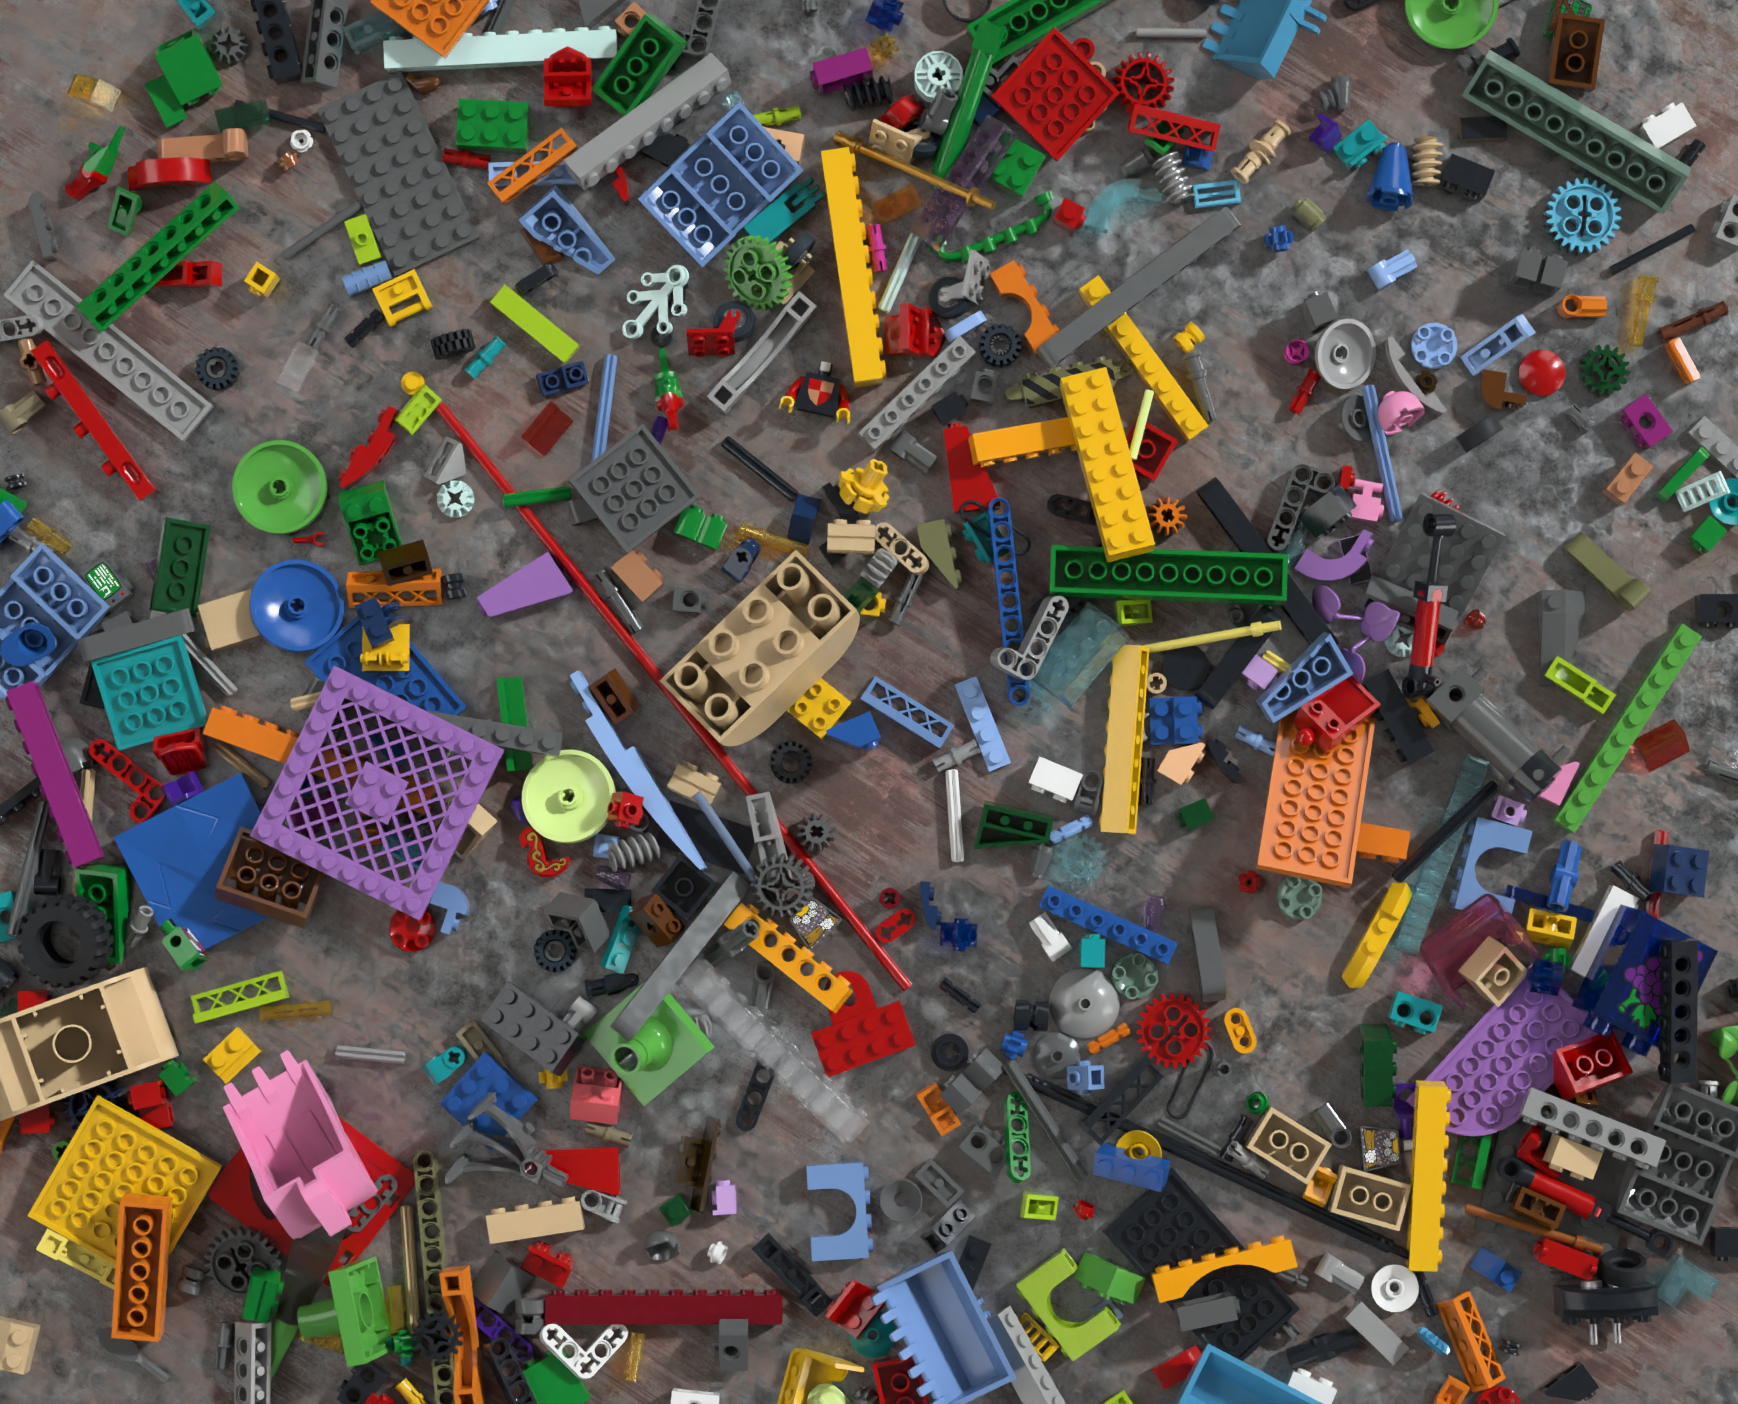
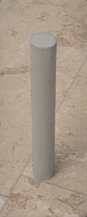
M1136 28V37L1206 38V29Z

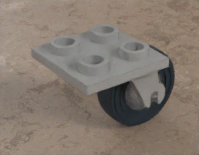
M971 250L964 281L948 276L939 279L931 287L929 304L932 310L942 318L955 319L963 315L970 304L980 306L981 300L985 297V279L990 273L989 261L977 251Z

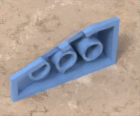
M555 184L540 196L518 219L534 238L552 246L556 251L571 257L575 262L596 274H600L616 260L571 201Z

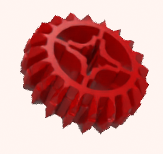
M1141 52L1137 53V60L1132 55L1128 56L1129 63L1122 60L1120 63L1122 68L1116 67L1115 69L1116 74L1119 76L1112 77V81L1118 83L1113 86L1120 91L1115 99L1123 98L1120 106L1123 107L1126 104L1135 103L1158 109V104L1164 108L1166 106L1164 100L1170 101L1172 97L1168 92H1173L1175 88L1169 85L1175 81L1174 77H1167L1172 73V69L1164 70L1167 62L1163 61L1161 64H1158L1159 56L1156 55L1154 60H1151V53H1147L1146 57L1142 58ZM1143 67L1140 75L1131 76V78L1125 77L1131 70ZM1150 69L1159 75L1162 83H1158V80L1151 78L1149 74ZM1145 74V80L1147 81L1146 84L1149 83V85L1145 86L1143 93L1141 94L1142 88L1138 83L1141 82ZM1125 85L1136 91L1137 99L1129 95ZM1156 90L1161 91L1154 99L1144 101L1146 93L1155 92Z

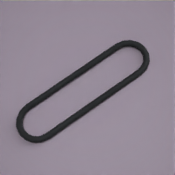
M975 500L965 501L960 508L961 518L965 522L968 521L971 526L990 538L988 532L967 519L963 513L964 507L969 503L976 504L986 512H988L987 508ZM1012 525V529L1023 536L1028 542L1026 550L1023 552L1015 551V555H1025L1031 548L1030 538Z
M1203 1042L1210 1050V1058L1186 1112L1183 1115L1177 1116L1171 1112L1170 1106L1190 1062L1189 1059L1186 1060V1067H1183L1167 1104V1112L1174 1119H1183L1190 1112L1213 1060L1214 1051L1208 1043Z

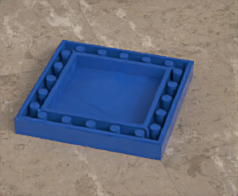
M239 773L113 837L149 907L152 908L159 927L168 919H172L178 927H187L204 949L268 918V916L215 899L217 883L240 827L253 830L262 812L243 773Z

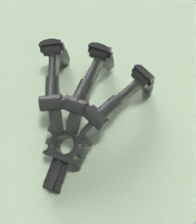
M489 1092L478 1102L468 1115L469 1120L465 1121L449 1145V1148H455L468 1139L488 1145L504 1153L507 1157L469 1162V1157L464 1153L457 1157V1160L445 1175L446 1184L452 1183L461 1175L467 1174L470 1171L511 1173L518 1175L520 1178L525 1177L526 1181H533L535 1185H538L545 1178L560 1187H564L565 1182L568 1180V1174L550 1166L553 1156L547 1155L544 1150H538V1146L531 1136L535 1131L533 1125L529 1122L521 1123L494 1104L497 1101L496 1092ZM483 1112L496 1120L512 1138L475 1130V1118Z

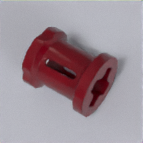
M894 888L884 889L879 897L881 905L888 909L897 907L900 903L899 892ZM886 892L889 894L894 892L896 894L894 898L895 904L892 905L890 902L884 903L886 898L884 894Z

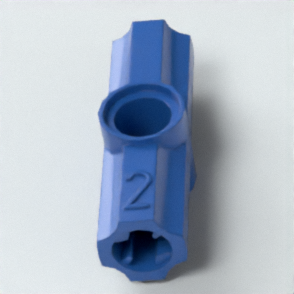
M1563 841L1560 845L1557 862L1553 866L1549 878L1551 887L1546 906L1552 911L1566 912L1568 910L1571 893L1579 877V870L1577 868L1582 847L1577 842Z

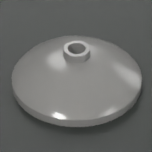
M1347 318L1336 320L1329 324L1319 336L1315 349L1316 367L1320 376L1329 385L1339 389L1354 388L1367 379L1375 364L1376 345L1370 330L1360 321Z
M1078 968L1065 973L1056 981L1050 993L1049 1009L1054 1022L1063 1032L1076 1038L1087 1039L1103 1034L1113 1025L1119 1013L1120 1000L1118 991L1105 974L1095 969ZM1083 999L1089 1000L1090 1005L1088 1008L1081 1006Z

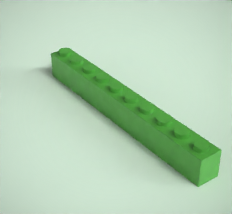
M1683 623L1675 627L1551 818V822L1568 833H1575L1702 638L1701 635Z

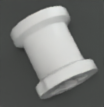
M1698 1080V1084L1701 1085L1700 1092L1708 1095V1087H1710V1096L1717 1098V1086L1720 1085V1081Z

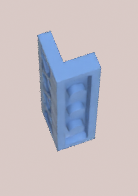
M876 676L860 698L867 705L938 749L941 748L955 726ZM876 683L885 688L886 698L878 699L870 694ZM889 691H891L892 693H894V694H896V695H894V696H889ZM899 697L904 699L907 710H895L892 708L890 699ZM908 703L912 704L916 708L909 709ZM916 710L925 712L927 722L916 723L912 720L910 712ZM907 712H908L909 718H908L907 716L903 715V713H907ZM928 715L936 720L929 721ZM941 722L948 728L940 738L932 733L930 724ZM928 725L929 730H927L923 726Z

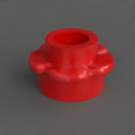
M1251 870L1240 874L1238 878L1240 890L1244 893H1255L1258 890V886L1261 885V878L1256 875V872Z
M1078 1200L1076 1206L1073 1205L1072 1209L1076 1211L1075 1216L1079 1219L1088 1220V1218L1094 1217L1095 1206L1091 1203Z

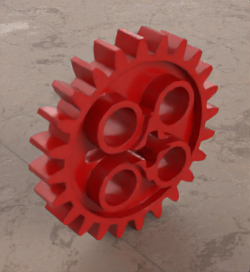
M1170 992L1169 999H1166L1162 993L1160 996L1161 1001L1159 1002L1153 997L1152 1002L1154 1005L1145 1004L1148 1011L1146 1013L1139 1012L1143 1017V1021H1136L1138 1025H1141V1029L1135 1030V1033L1142 1034L1137 1043L1145 1044L1141 1051L1149 1050L1150 1052L1147 1056L1149 1058L1155 1056L1156 1065L1163 1060L1164 1068L1168 1067L1169 1062H1172L1174 1069H1177L1178 1062H1181L1182 1066L1186 1067L1187 1059L1195 1063L1193 1057L1195 1054L1200 1057L1203 1056L1199 1051L1200 1048L1208 1049L1203 1043L1204 1040H1211V1037L1205 1035L1206 1032L1212 1030V1028L1205 1026V1023L1209 1022L1210 1018L1202 1017L1206 1009L1198 1010L1200 1002L1192 1005L1191 996L1183 1000V993H1180L1177 999L1173 992ZM1170 1007H1176L1179 1011V1016L1175 1020L1167 1018L1166 1013ZM1187 1014L1188 1018L1177 1028L1178 1035L1172 1034L1163 1046H1159V1042L1170 1032L1168 1027L1170 1025L1176 1026L1181 1018ZM1188 1023H1193L1196 1026V1033L1193 1036H1187L1184 1033V1027ZM1156 1024L1161 1025L1163 1028V1034L1158 1038L1153 1037L1150 1032L1152 1026ZM1176 1040L1180 1043V1050L1172 1054L1168 1050V1044Z

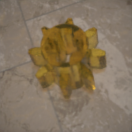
M887 31L885 36L880 37L879 34H876L877 41L870 43L872 48H876L872 56H880L881 62L887 57L893 60V51H899L898 46H893L897 41V37L891 39ZM883 43H888L886 51L881 50Z

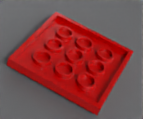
M1053 27L990 97L1055 161H1058L1120 92Z

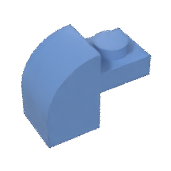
M440 881L430 904L448 909L440 932L452 935L453 931L457 932L461 918L458 917V914H469V902L461 889Z

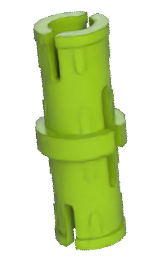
M799 104L781 109L776 107L772 111L753 114L763 127L776 124L781 126V123L802 119Z

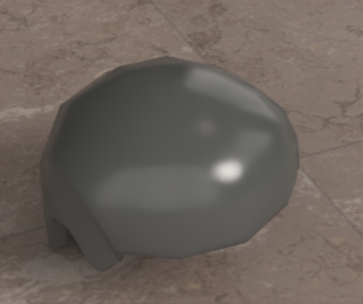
M666 1230L652 1232L646 1236L643 1243L644 1253L648 1254L650 1260H670L680 1254L679 1241L676 1235Z

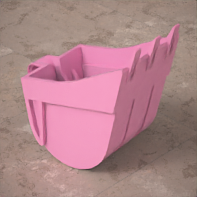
M286 1050L280 1056L287 1070L270 1080L260 1066L253 1069L252 1073L258 1083V1087L241 1096L233 1083L225 1085L224 1090L231 1103L225 1105L223 1110L249 1162L264 1201L293 1240L302 1238L321 1226L324 1227L331 1237L352 1225L347 1210L349 1211L375 1196L378 1189L346 1135L330 1097L307 1060L298 1064L291 1053Z

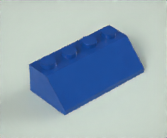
M870 711L826 730L828 739L858 751L864 749L866 753L878 748V743L881 742L880 733Z

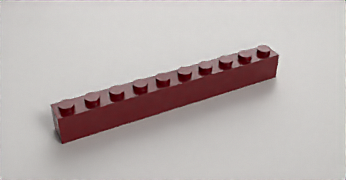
M552 1289L551 1293L545 1295V1324H719L720 1319H748V1324L783 1323V1293H778V1289H764V1293H754V1289H740V1293H731V1289H716V1293H707V1289H693V1293H683V1289H669V1293H660L659 1289H646L645 1293H636V1289H622V1293H612V1289H599L598 1293H589L588 1289H575L574 1293H565V1289Z

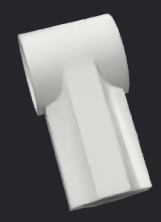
M1046 912L1029 922L1030 927L1042 942L1041 946L1052 962L1072 950L1061 931L1057 930Z

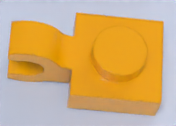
M1405 698L1411 708L1417 709L1419 713L1417 718L1423 727L1428 726L1429 729H1432L1440 724V721L1429 705L1425 703L1424 699H1417L1416 703H1412L1409 699Z

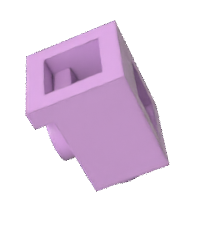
M1495 795L1488 818L1517 827L1518 823L1524 822L1527 810L1523 809L1525 805L1523 803L1501 795ZM1508 807H1511L1514 810L1512 816H1509L1506 813V809Z
M730 1180L716 1181V1190L712 1191V1205H717V1209L712 1210L713 1215L737 1214L736 1185L730 1184Z

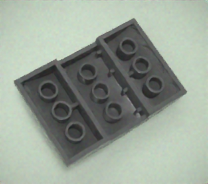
M1667 1083L1640 1129L1666 1140L1658 1165L1655 1168L1649 1167V1170H1645L1635 1166L1636 1161L1628 1160L1619 1191L1616 1212L1702 1246L1720 1203L1717 1201L1721 1188L1734 1157L1738 1158V1107L1680 1083ZM1635 1141L1632 1152L1639 1154L1641 1145Z

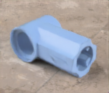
M1407 249L1387 261H1380L1368 268L1367 271L1377 289L1381 290L1395 282L1398 277L1417 268V264L1412 253Z

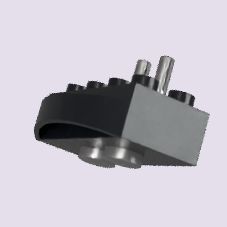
M1585 1279L1581 1280L1580 1284L1553 1285L1555 1314L1561 1317L1562 1322L1566 1323V1325H1580V1318H1585L1589 1325V1344L1591 1345L1598 1344L1597 1324H1604V1317H1609V1320L1612 1321L1613 1343L1620 1344V1324L1628 1323V1316H1632L1633 1320H1637V1322L1644 1323L1652 1322V1316L1659 1315L1657 1286L1649 1282H1644L1634 1287H1618L1609 1283L1602 1284V1280L1591 1279V1281Z

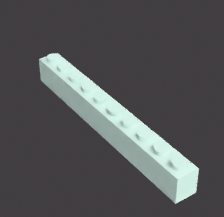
M611 26L598 27V30L590 31L587 27L575 28V31L566 32L563 28L552 29V32L542 33V30L538 29L529 30L528 34H519V31H506L505 35H496L495 32H483L482 36H473L472 33H465L446 59L415 36H412V39L403 40V37L393 36L389 37V40L383 41L384 68L387 73H394L398 71L414 72L544 65V58H549L550 55L567 46L584 53L587 58L591 57V63L611 62L618 52V36L616 29H612Z

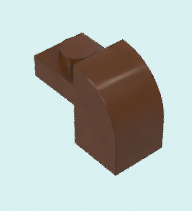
M1484 369L1480 372L1478 395L1480 401L1487 409L1498 413L1502 410V404L1505 405L1506 409L1519 410V407L1526 405L1527 395L1504 392L1507 373Z

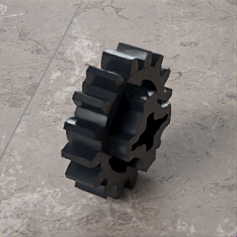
M435 1310L433 1316L427 1312L425 1313L426 1320L421 1318L417 1320L420 1327L413 1328L417 1335L413 1336L412 1340L418 1341L414 1349L421 1348L420 1357L426 1354L429 1355V1362L434 1357H437L438 1363H441L443 1356L450 1360V1352L454 1354L459 1352L456 1345H463L459 1337L463 1336L464 1332L458 1331L462 1324L454 1323L455 1315L448 1318V1311H444L442 1315H439V1311ZM438 1320L435 1327H425L428 1323ZM447 1324L451 1327L453 1335L449 1334L446 1328ZM440 1331V1336L444 1337V1339H440L437 1342L435 1341L436 1337L432 1334ZM423 1338L427 1339L430 1345L429 1348L424 1344ZM444 1344L451 1345L447 1350L438 1352L440 1346Z

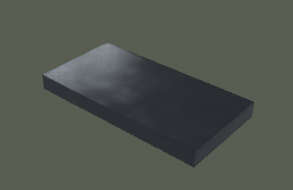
M669 800L671 807L703 861L744 874V871L703 811ZM719 817L739 849L749 861L755 843L752 828ZM660 827L656 839L658 846L684 854Z

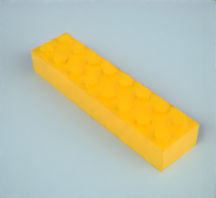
M1107 367L1061 378L1060 390L1107 562L1152 552L1155 542Z

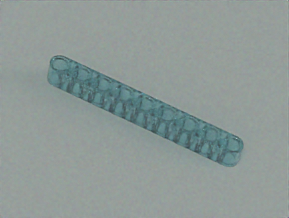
M1468 753L1465 755L1436 832L1480 791L1489 767L1488 761ZM1468 821L1424 861L1412 897L1395 937L1394 949L1412 956L1417 955Z

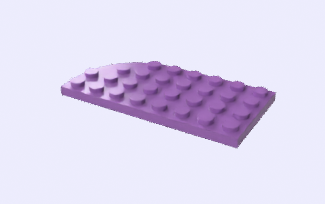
M1533 963L1527 968L1529 971L1527 976L1498 1008L1493 1005L1424 1080L1444 1081L1448 1089H1451V1102L1447 1103L1446 1112L1450 1113V1124L1445 1126L1446 1132L1475 1137L1493 1134L1512 1125L1522 1117L1518 1114L1527 1089L1532 1087L1545 1092L1554 1082V1051L1593 1037L1603 1028ZM1415 1091L1406 1100L1413 1109Z

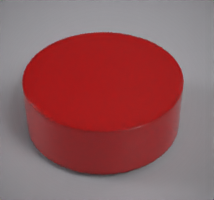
M1079 38L1073 43V46L1088 61L1091 60L1095 52V47L1091 40Z

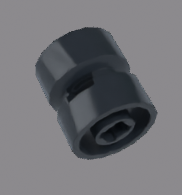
M1016 999L1014 1030H1028L1029 1027H1032L1034 1031L1047 1032L1049 1002L1035 1001L1034 1004H1031L1029 1000Z

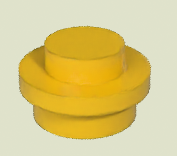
M408 372L401 380L402 389L409 395H414L423 384L425 385L424 378L417 372Z

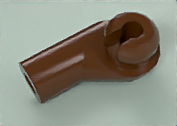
M411 72L405 78L411 87L422 94L434 92L441 84L440 78L436 75L420 79Z

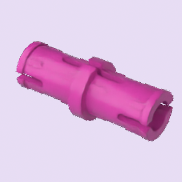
M880 224L866 226L870 246L868 250L871 253L874 269L873 273L888 271L884 252L886 245L883 244Z

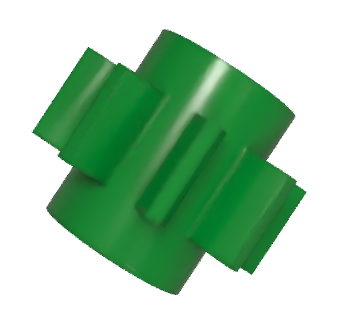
M1549 948L1548 954L1543 953L1542 964L1548 965L1547 971L1565 972L1566 966H1571L1572 955H1566L1567 949Z
M410 1329L397 1330V1335L391 1337L393 1354L399 1353V1358L413 1357L412 1351H418V1349H414L418 1341L412 1340L416 1333L410 1334Z

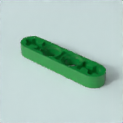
M1015 1091L1010 1093L1003 1103L1006 1164L1009 1179L1014 1183H1022L1031 1174L1028 1108L1020 1093ZM1013 1099H1015L1016 1103L1020 1104L1016 1108V1114L1014 1115L1012 1114L1015 1112V1104L1011 1103ZM1012 1120L1021 1123V1131L1013 1130L1011 1127ZM1013 1143H1019L1023 1147L1022 1154H1016L1013 1151ZM1018 1160H1022L1019 1163V1170L1023 1171L1021 1176H1019L1018 1172L1014 1171L1018 1167Z

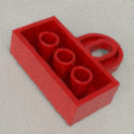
M841 971L834 975L836 978L841 975L851 983L856 1001L851 1006L843 1004L837 1013L827 1008L833 1024L811 1032L827 1078L916 1045L900 1000L877 1008L870 986L863 976L853 971ZM830 979L827 981L824 991L831 987Z

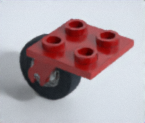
M729 301L719 306L715 311L713 317L714 328L686 329L689 356L704 357L706 355H718L725 357L735 354V343L747 339L755 328V316L752 309L743 302Z

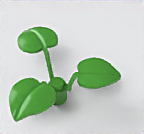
M1738 1025L1717 1028L1711 1034L1709 1042L1719 1049L1720 1057L1726 1061L1736 1076V1081L1731 1082L1726 1088L1722 1101L1737 1106L1738 1071L1729 1059L1738 1049Z

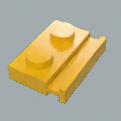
M236 1027L203 1060L225 1084H228L262 1051L257 1048L239 1027Z

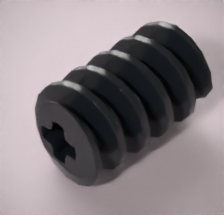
M882 75L879 76L878 83L871 77L869 85H867L864 79H861L859 87L855 80L852 81L851 88L848 87L846 82L843 83L846 106L850 105L853 111L856 110L857 103H859L861 109H865L866 102L869 103L871 108L874 107L875 100L878 101L880 106H883L884 98L887 99L889 104H892L893 97L889 75L887 81H885Z

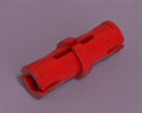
M444 148L442 162L462 165L463 168L470 166L489 170L491 155L471 153L467 149L459 151Z

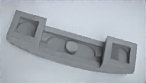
M1391 335L1385 341V351L1395 379L1404 391L1414 394L1419 399L1425 410L1438 416L1443 415L1447 410L1435 393L1432 392L1425 397L1399 362L1405 353Z

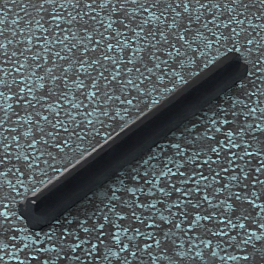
M1493 780L1486 784L1391 874L1392 878L1397 883H1402L1500 790L1499 785Z

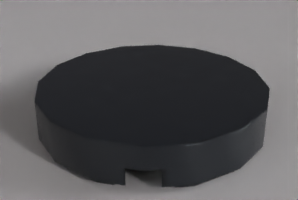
M1195 645L1172 649L1164 657L1162 663L1163 675L1174 688L1192 690L1200 686L1206 679L1209 672V661L1205 653Z

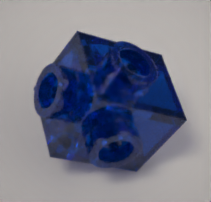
M873 0L866 22L875 25L880 30H886L891 33L894 26H900L905 13L901 11L904 3L899 0Z
M954 918V923L941 922L940 946H953V951L967 952V947H976L978 924H969L968 919Z
M1534 959L1532 968L1528 967L1526 973V981L1529 982L1530 992L1558 996L1563 982V963Z

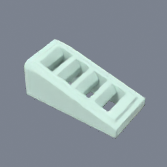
M1719 471L1678 489L1675 494L1682 510L1686 512L1728 494L1730 490L1722 472ZM1713 479H1714V481H1715V483H1716V485H1717V488H1718V490H1719L1718 493H1716V490H1715V488H1714V486H1713V484H1712V481H1711V480H1713ZM1704 483H1705V485H1706V487H1707V489H1708V491H1709L1710 496H1708V494H1707V492H1706V490H1705V488H1704V485H1703ZM1695 487L1697 488V491H1698V493H1699V495H1700V497H1701V500H1699V498H1698V496H1697V493H1696V491H1695V489H1694Z

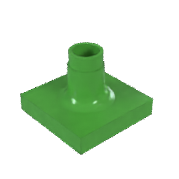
M643 982L585 1032L584 1035L588 1037L587 1039L641 1104L645 1106L710 1052L714 1045L669 992L629 1042L610 1027L611 1024L644 984Z
M376 1256L359 1259L329 1271L333 1298L303 1305L298 1309V1325L305 1339L341 1335L347 1367L366 1364L392 1351V1346L386 1345L388 1336H392Z

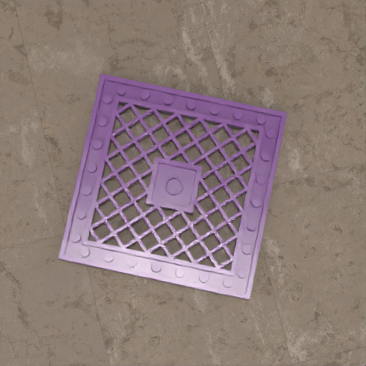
M334 666L250 836L421 920L505 750ZM346 698L353 701L343 705ZM359 705L373 711V713L363 716ZM355 706L358 718L347 721L343 709ZM339 713L342 723L332 726ZM376 716L379 729L368 732L364 720ZM381 716L395 723L384 726ZM360 721L364 734L352 737L348 725ZM397 726L401 739L389 743L385 730ZM402 726L416 734L405 737ZM344 727L348 739L336 743L332 730ZM381 732L385 744L373 748L370 735ZM329 734L332 744L322 747L327 735ZM365 737L369 750L357 753L354 741ZM418 737L422 749L410 753L407 740ZM423 737L437 744L426 748ZM402 742L406 755L394 758L391 746ZM349 743L353 755L341 758L338 746ZM444 747L459 755L447 758ZM333 748L337 760L326 764L322 752ZM387 748L390 760L379 764L375 751ZM440 748L443 760L431 763L428 751ZM371 753L374 764L366 761L362 768L359 757ZM424 753L427 765L416 769L412 756ZM318 755L321 766L311 769ZM465 757L472 760L469 768ZM408 758L412 771L400 774L396 762ZM461 758L464 771L453 774L449 762ZM355 759L359 771L347 774L343 762ZM445 763L449 776L437 779L433 767ZM339 764L343 776L331 780L328 767ZM392 764L395 775L380 767ZM323 769L327 782L315 785L312 773ZM429 769L433 781L421 785L417 772ZM413 774L417 787L406 790L410 782L402 777ZM465 774L459 788H457L454 778ZM359 775L352 788L349 778ZM308 777L311 787L301 790ZM450 779L454 792L442 795L438 783ZM344 780L348 792L337 796L333 783ZM328 785L332 798L321 801L317 789ZM434 785L438 797L427 801L423 788ZM418 790L422 803L411 806L407 793ZM313 791L316 803L305 806L301 794ZM348 796L345 804L353 808L342 812L338 799ZM454 796L447 810L444 799ZM403 797L406 808L396 811ZM297 798L300 808L290 811ZM334 801L337 814L326 817L322 805ZM440 801L443 813L432 817L428 804ZM318 806L322 819L310 822L306 810ZM424 806L427 819L416 822L412 809ZM355 811L359 824L347 828L343 815ZM360 811L375 819L363 822ZM408 811L412 824L400 827L396 815ZM302 812L306 824L294 828L290 815ZM339 817L343 829L331 833L328 820ZM444 817L438 830H436L433 820ZM286 819H287L289 828L283 825ZM391 819H393L396 829L384 833L381 822L389 825ZM323 822L327 835L315 838L312 826ZM376 822L380 835L368 838L365 825ZM429 822L433 834L421 838L417 825ZM360 827L364 840L352 843L349 831ZM413 827L417 840L405 843L402 831ZM307 828L310 838L296 831ZM344 833L348 845L337 849L333 836ZM397 833L401 845L390 849L386 836ZM328 838L332 849L318 843V841ZM381 838L385 851L374 854L370 841ZM434 838L426 853L423 841ZM365 843L369 856L358 859L354 847ZM418 843L422 856L411 859L407 847ZM350 849L353 860L338 852ZM403 849L406 861L395 865L391 852ZM387 854L390 867L379 870L375 857ZM371 859L374 870L360 862ZM423 859L417 873H415L412 863ZM408 864L412 877L400 881L396 868ZM392 870L395 880L381 873ZM412 881L410 887L403 885V883Z

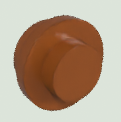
M287 152L278 159L280 164L277 167L282 168L284 172L299 162L296 157L297 153L291 154Z

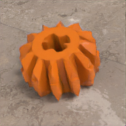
M1166 496L1165 504L1158 498L1156 500L1158 507L1150 505L1149 509L1154 513L1147 514L1148 519L1155 520L1150 523V527L1158 526L1155 531L1156 534H1159L1161 529H1164V536L1168 537L1169 529L1176 535L1178 533L1176 526L1184 528V523L1179 520L1187 519V515L1179 514V512L1185 509L1184 506L1175 507L1179 502L1178 499H1175L1170 504V497ZM1169 511L1171 513L1170 517L1173 520L1171 522L1170 520L1167 522L1163 521L1164 516L1161 513L1164 512L1165 514Z

